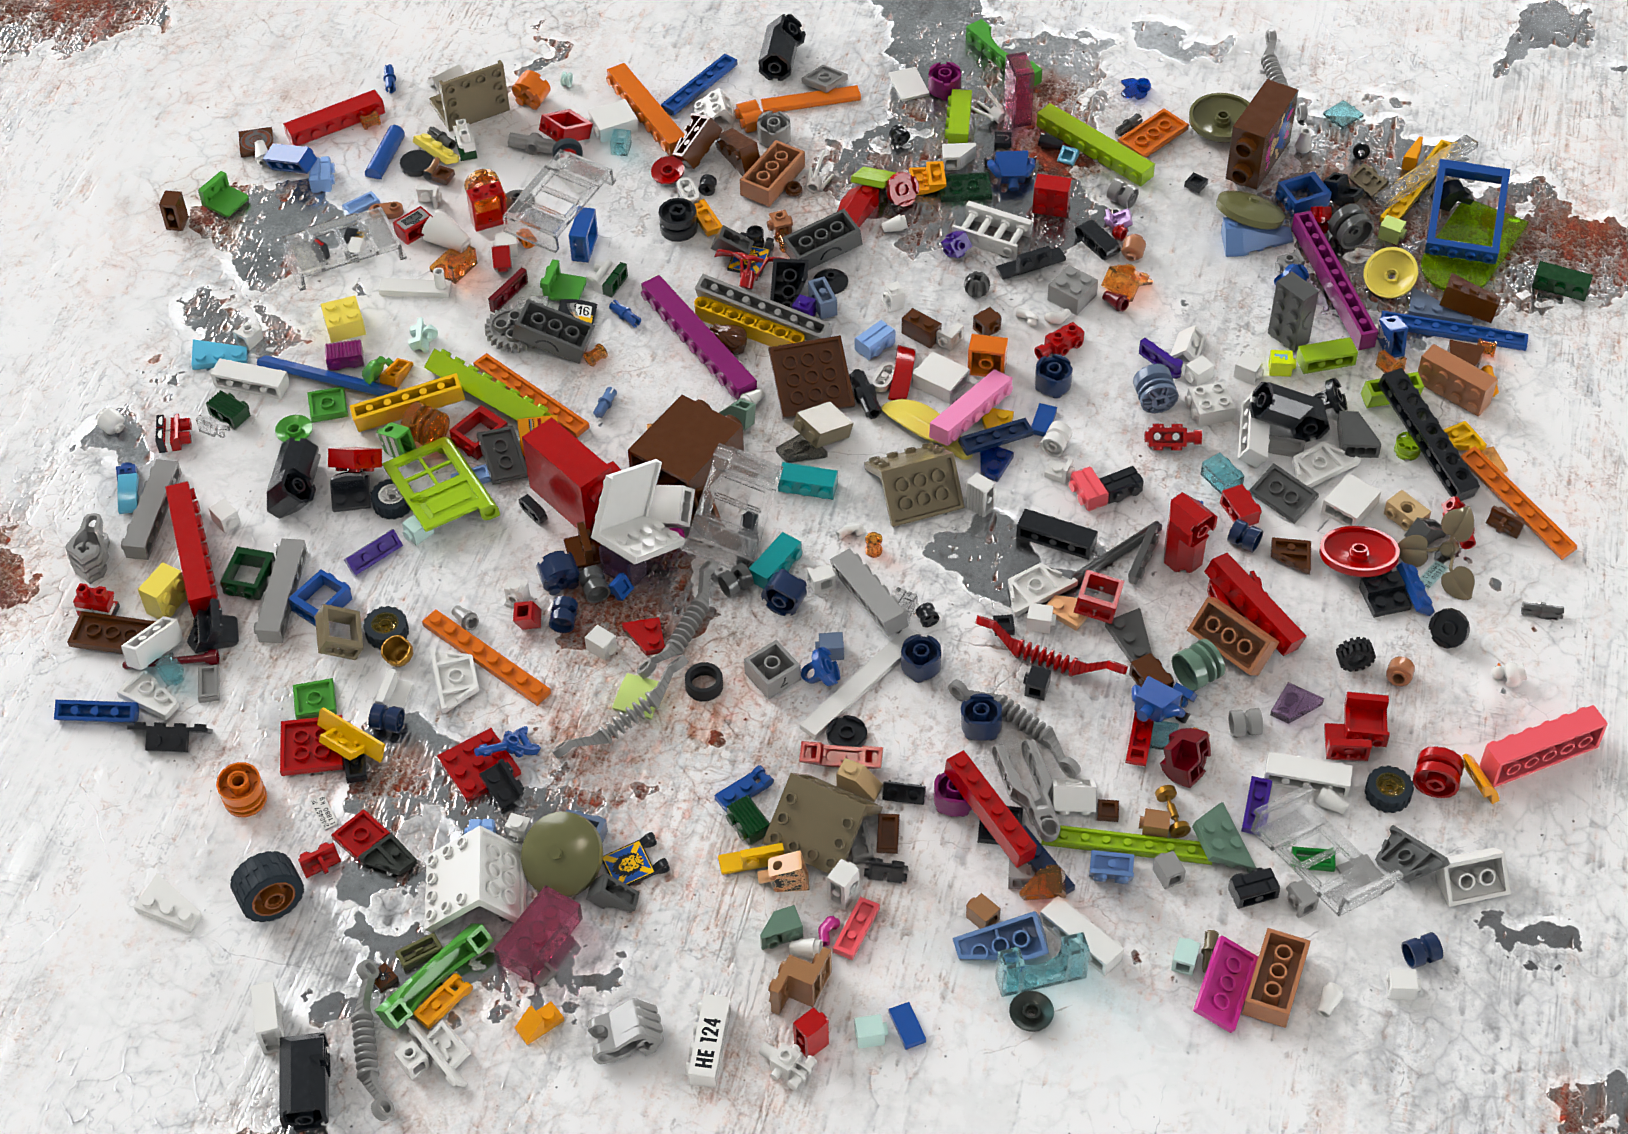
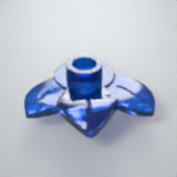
M1147 78L1121 80V84L1126 87L1121 92V96L1125 98L1135 97L1137 100L1143 99L1151 89V83Z

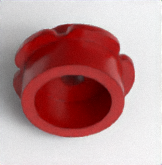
M1124 225L1115 226L1112 236L1115 240L1123 241L1127 236L1128 230Z

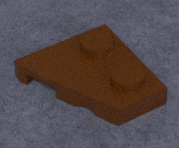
M1272 537L1271 557L1310 575L1311 541Z

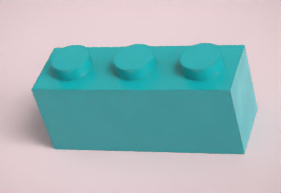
M782 462L777 478L778 491L833 500L838 485V470Z
M782 532L749 568L754 584L764 589L774 573L780 569H785L789 572L792 564L802 556V542Z

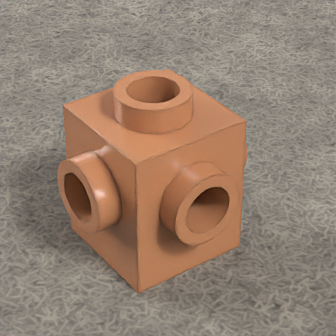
M786 210L769 213L767 227L769 231H772L776 240L792 233L793 220L791 216H788Z

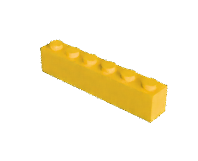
M455 373L350 405V410L358 432H362L463 401L465 396L458 375Z

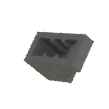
M723 225L716 234L711 249L714 251L724 249L749 255L754 241Z
M1417 517L1404 535L1405 537L1421 535L1427 539L1428 546L1435 540L1446 536L1441 524L1436 520Z
M604 873L597 877L590 885L586 900L603 909L611 907L632 913L636 909L640 892Z

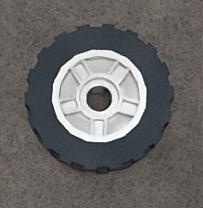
M391 479L380 481L373 487L374 489L371 491L370 496L373 510L381 518L388 520L402 518L411 510Z

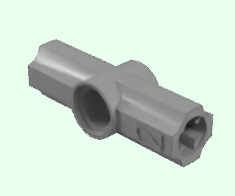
M510 132L508 138V147L525 149L531 155H536L538 152L552 154V148L556 143L555 140L543 138L539 133H531L529 136Z

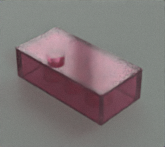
M1026 52L1008 54L1005 60L1003 106L1012 128L1030 126L1032 122L1035 73Z
M545 885L494 947L496 963L533 982L534 977L544 968V964L549 962L583 919L581 904Z

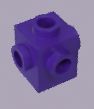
M965 231L951 232L941 242L944 253L948 257L957 259L963 257L965 252L973 247Z

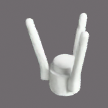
M983 86L996 106L990 109L985 104L977 101V104L989 113L987 114L975 107H971V110L989 118L991 121L994 120L1000 123L1006 116V112L1003 111L1004 106L997 101L986 86Z
M825 150L821 152L812 177V167H809L805 187L811 193H817L819 190L823 191L824 187L834 177V174H831L822 183L821 177L818 176Z

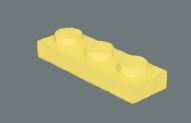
M423 133L413 137V143L435 158H440V161L444 164L458 163L460 156L455 154L453 150L443 146L441 142L431 138L429 134Z

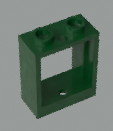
M237 546L220 580L223 593L228 596H238L249 600H261L267 587L268 576H271L272 562L276 560L274 553ZM241 565L261 568L254 584L234 580Z

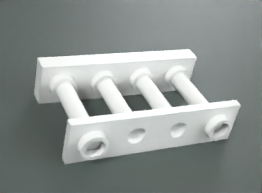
M968 201L965 213L966 220L961 227L957 225L952 226V232L965 231L972 246L1016 260L1017 242L1021 235L1030 237L1033 220ZM973 220L982 223L977 232L968 229ZM989 225L998 228L993 237L984 234ZM1005 230L1014 233L1010 242L1000 239Z

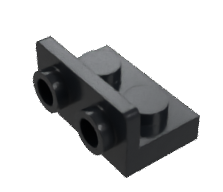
M503 759L498 760L497 764L479 773L480 779L500 811L520 800L524 794V787L521 781L514 778L511 765L508 762L505 763Z

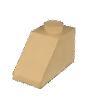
M846 758L836 773L837 787L872 802L876 801L883 788V784L864 765Z

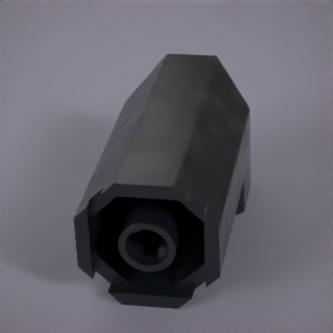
M782 14L767 25L758 64L759 73L768 80L775 78L778 81H783L791 75L797 47L804 43L806 33L801 31V22L792 14L786 16Z
M1263 381L1252 393V396L1255 398L1254 402L1250 401L1249 404L1251 417L1291 430L1293 439L1309 442L1311 441L1310 438L1313 437L1316 440L1321 439L1330 430L1322 399Z
M290 437L281 444L266 492L267 512L280 519L299 511L313 501L316 492L313 481L321 458L316 444L306 438H300V441H295L293 437Z
M325 1032L280 1037L279 1120L285 1129H288L289 1125L293 1126L296 1132L313 1131L321 1128L322 1122L325 1124L329 1122L328 1081L331 1075L330 1053L327 1052L326 1048L329 1047Z

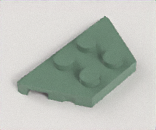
M1223 802L1194 822L1192 828L1209 861L1218 864L1222 863L1231 868H1235L1236 865L1247 868L1248 873L1256 869Z

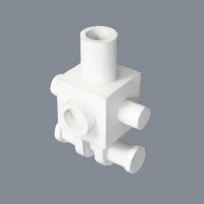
M764 1042L759 1049V1054L770 1061L771 1078L777 1081L779 1077H782L788 1081L787 1085L792 1090H796L800 1082L804 1083L806 1080L805 1075L809 1076L812 1072L811 1068L817 1064V1060L811 1055H808L807 1060L803 1063L799 1053L801 1048L796 1044L790 1048L782 1043L777 1049L771 1044Z

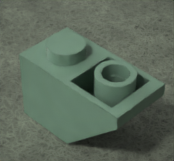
M739 399L719 413L724 416H735L742 423L743 430L745 431L755 423L756 404Z
M795 905L773 912L760 934L762 950L767 948L773 949L780 944L803 938V925Z

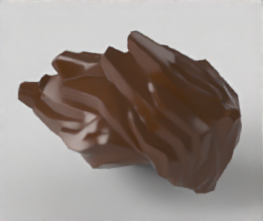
M717 323L710 327V330L713 331L715 336L732 354L744 353L747 345V333L743 327L719 325Z

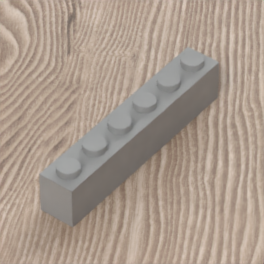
M156 459L154 466L151 467L148 481H145L144 491L139 496L138 506L133 511L132 521L127 526L126 536L121 541V549L124 551L126 558L149 560L169 508L165 486L178 484L182 475L178 461Z
M282 538L280 546L276 548V560L272 562V573L267 579L268 587L267 591L263 593V605L259 607L258 622L254 624V634H257L259 642L283 643L291 614L288 598L298 589L308 553L305 540Z
M849 548L830 559L832 568H835L838 578L888 637L909 626L907 621L909 616L903 606H899L894 595L890 596L887 587L881 585L876 574L872 575L869 566L863 564L858 553L854 554Z

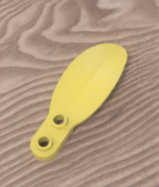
M906 399L889 401L881 407L882 412L916 435L928 441L941 444L942 447L953 452L958 458L968 460L973 457L974 454L966 456L958 443L959 437L948 446L929 438L930 422L940 415L931 407L921 402Z

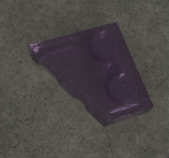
M1288 682L1273 706L1270 716L1289 724L1320 707L1324 702V698Z

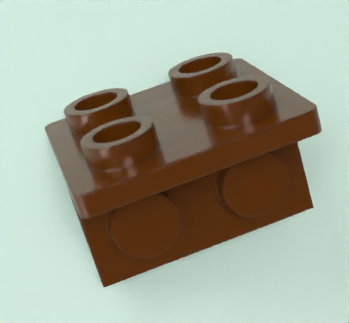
M584 521L577 523L578 536L564 538L567 554L569 552L573 554L578 568L609 561L606 547L591 538L592 532L590 528L586 529Z

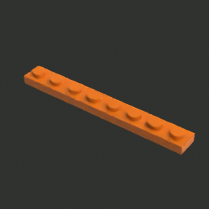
M484 354L473 363L474 367L479 369V372H485L492 376L494 382L499 380L507 385L506 389L510 390L512 387L521 392L520 397L524 398L526 395L535 400L533 404L536 406L540 403L549 408L547 412L552 415H558V423L574 437L578 438L590 428L589 422L489 354Z
M1476 446L1461 455L1469 469L1516 516L1524 518L1525 524L1561 560L1577 550V544Z
M435 609L422 621L426 629L459 652L471 654L476 664L536 706L551 694V689L438 610Z

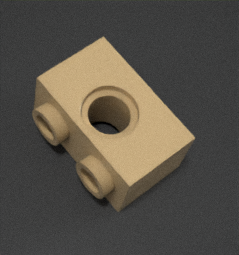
M1401 490L1386 501L1383 514L1401 526L1403 530L1408 531L1417 517L1430 519L1431 511Z

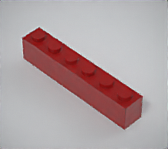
M374 89L283 123L286 137L290 143L300 146L385 113L382 98Z
M1228 552L1213 558L1204 573L1250 622L1280 642L1276 649L1281 655L1285 656L1299 649L1307 637L1305 633Z
M963 750L946 759L945 774L1015 867L1018 868L1034 859L1037 845L967 753Z

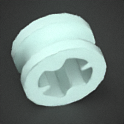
M563 71L560 79L561 86L567 85V87H571L573 74L571 72L567 74V72Z

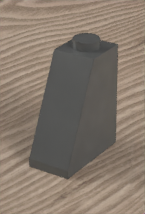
M1339 411L1337 420L1339 448L1345 451V455L1349 457L1379 458L1381 442L1358 411Z

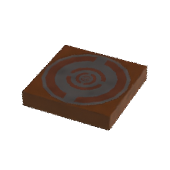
M272 127L238 131L241 158L255 156L254 143L258 140H263L268 150L274 144Z

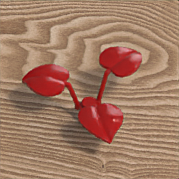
M718 249L714 256H734L739 259L741 277L739 287L750 290L753 289L754 281H758V277L766 264L773 262V258H780L767 257L764 261V259L755 255H747L742 252H732L724 249ZM743 259L748 260L747 269H743ZM751 261L763 263L756 275H754V271L750 270Z

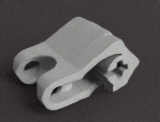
M97 513L87 514L83 518L80 529L65 547L74 572L89 584L104 577L107 571V564L105 563L109 559L107 551L110 540L108 534L103 533V520L101 515ZM96 520L95 526L90 527L89 523Z
M632 998L608 1013L591 1018L588 1021V1032L594 1038H606L605 1041L593 1047V1060L598 1064H607L628 1057L637 1050L644 1052L645 1056L656 1052L664 1040L661 1034L663 1027L660 1024L661 1017L657 1014V1006L638 998Z

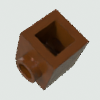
M988 307L973 316V329L979 335L990 336L1001 330V315L991 307Z

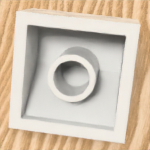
M1052 778V805L1057 814L1067 815L1070 814V811H1075L1080 815H1090L1091 812H1096V785L1093 779Z

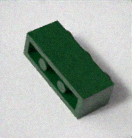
M1540 261L1532 288L1585 302L1593 275Z

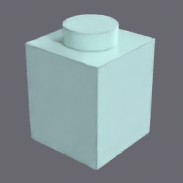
M415 515L402 522L403 536L406 540H411L416 546L434 534V529L425 532Z
M1179 937L1171 971L1193 976L1201 943L1195 942L1190 938L1184 939Z
M881 1014L854 1018L858 1049L885 1045L888 1027L887 1022H882Z

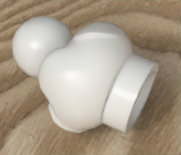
M1508 662L1505 667H1502L1498 663L1491 671L1495 679H1502L1506 675V685L1509 687H1517L1521 684L1522 680L1527 679L1524 664L1518 665L1515 662Z

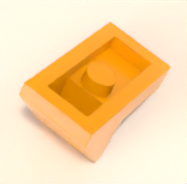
M552 1001L537 1011L531 1005L514 1028L526 1045H529L564 1022V1016Z

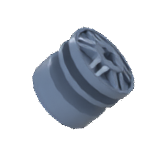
M1152 364L1143 367L1135 374L1133 384L1144 411L1154 414L1162 413L1176 404L1179 394L1168 367L1162 364Z

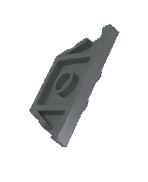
M1394 825L1390 827V837L1388 840H1384L1382 849L1378 852L1375 859L1378 866L1405 883L1450 865L1447 857Z

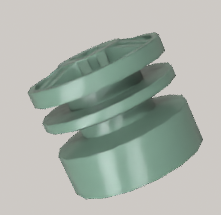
M1201 639L1189 648H1185L1172 656V668L1176 677L1184 687L1193 692L1225 674V663L1217 647L1207 639Z

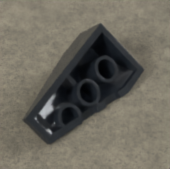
M773 258L770 300L792 308L808 278L809 260Z

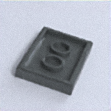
M513 426L477 433V439L492 485L528 478L526 463Z
M1274 463L1249 490L1254 497L1293 524L1299 520L1319 497L1316 491Z

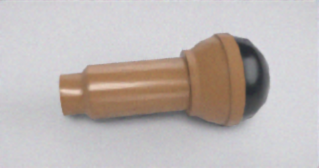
M436 157L429 168L424 170L423 177L425 179L432 180L431 175L439 165L440 158Z

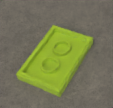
M863 166L851 176V183L884 188L887 186L888 180L896 172Z

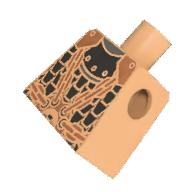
M801 851L769 858L768 869L757 872L759 884L771 882L775 892L810 890L808 869Z

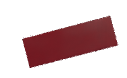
M521 267L488 298L491 312L499 311L528 283L526 269Z

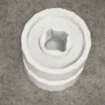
M1052 422L1041 441V449L1050 456H1061L1072 437V429L1064 422Z

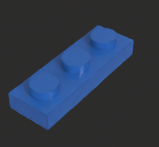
M1400 562L1396 568L1406 585L1405 588L1416 612L1431 616L1435 610L1432 606L1431 598L1425 591V585L1418 576L1417 568Z

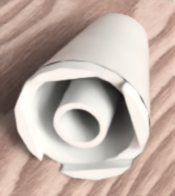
M438 209L434 211L436 215L434 217L430 216L422 229L424 236L422 238L425 241L461 253L468 251L472 244L471 238L443 210Z

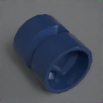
M1237 519L1229 531L1227 541L1237 546L1241 544L1243 549L1253 553L1260 544L1263 530L1255 526L1249 527V523Z
M569 596L556 597L552 603L549 627L559 633L573 631L578 602Z
M374 703L369 713V728L381 731L385 728L387 732L399 734L404 724L405 710L402 707L392 706L388 708L385 704Z
M1433 932L1421 935L1420 939L1412 938L1401 944L1403 957L1412 969L1423 966L1426 962L1432 963L1443 959L1441 942Z

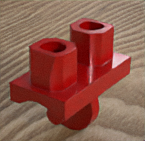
M1311 207V212L1323 234L1327 233V221H1330L1332 217V207Z
M327 842L319 845L318 850L312 853L306 851L300 854L298 859L306 878L321 871L327 874L329 873V867L341 862L335 844Z

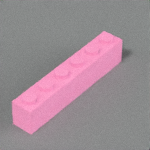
M995 369L930 422L929 438L946 446L956 441L961 434L968 431L974 423H977L981 417L989 413L994 406L1011 394L1013 390L1012 377Z

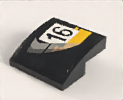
M561 299L558 311L593 324L598 304L577 299Z

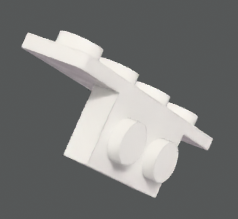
M407 1019L405 1023L410 1028L408 1030L414 1038L419 1039L422 1043L420 1046L423 1051L434 1058V1065L445 1072L447 1075L445 1077L452 1086L458 1085L465 1088L467 1082L456 1068L471 1052L446 1021L441 1020L428 1034L419 1022Z

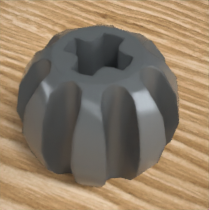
M974 271L965 278V292L971 297L980 298L985 296L990 289L989 278L983 272Z

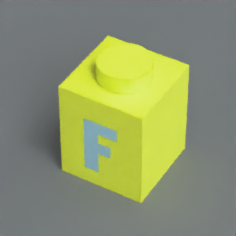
M1270 350L1268 361L1269 376L1291 377L1292 369H1296V358H1293V351Z

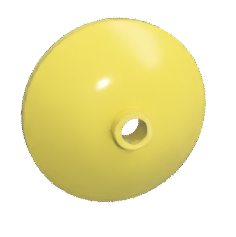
M1386 247L1376 251L1367 260L1364 267L1366 286L1373 294L1381 298L1393 299L1405 295L1414 287L1418 279V265L1415 258L1408 251L1398 247ZM1395 275V278L1389 279V276Z

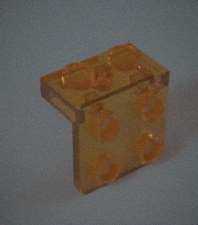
M469 246L460 253L450 248L429 267L430 272L433 273L435 268H442L445 279L456 284L478 264L476 250L474 247Z
M1118 264L1117 266H1109L1101 286L1111 292L1126 295L1129 302H1132L1139 286L1152 285L1153 280L1149 278L1148 274L1135 270L1136 267L1131 264Z

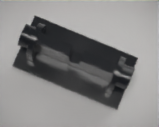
M891 780L889 782L884 781L882 800L924 805L926 786H922V784L891 782Z
M871 858L870 861L865 860L866 866H869V869L865 868L864 877H868L869 880L883 881L884 873H887V882L900 884L907 882V874L904 871H909V868L904 865L905 862L893 860L892 864L884 863L883 859Z

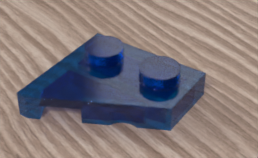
M999 446L981 451L980 474L998 482L1013 459L1014 452Z

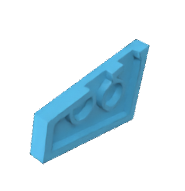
M193 339L191 363L193 370L214 368L219 358L248 363L247 347Z

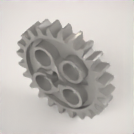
M508 306V310L502 307L501 312L495 310V315L490 314V319H486L485 336H487V341H491L492 346L496 345L497 349L503 347V352L510 349L511 353L514 349L520 353L522 348L527 351L528 346L533 348L530 344L512 338L515 323L523 307L518 309V306H515L512 309L511 306Z

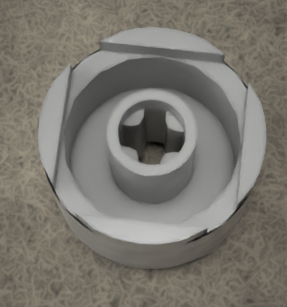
M773 111L762 113L757 121V138L759 143L768 148L775 140L785 144L791 141L789 116L781 111H778V113H773Z

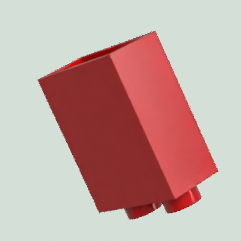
M551 417L522 436L529 486L574 527L577 528V523L584 521L586 529L590 528L592 532L595 515L599 506V498L602 494L603 481L606 475L611 474V467Z

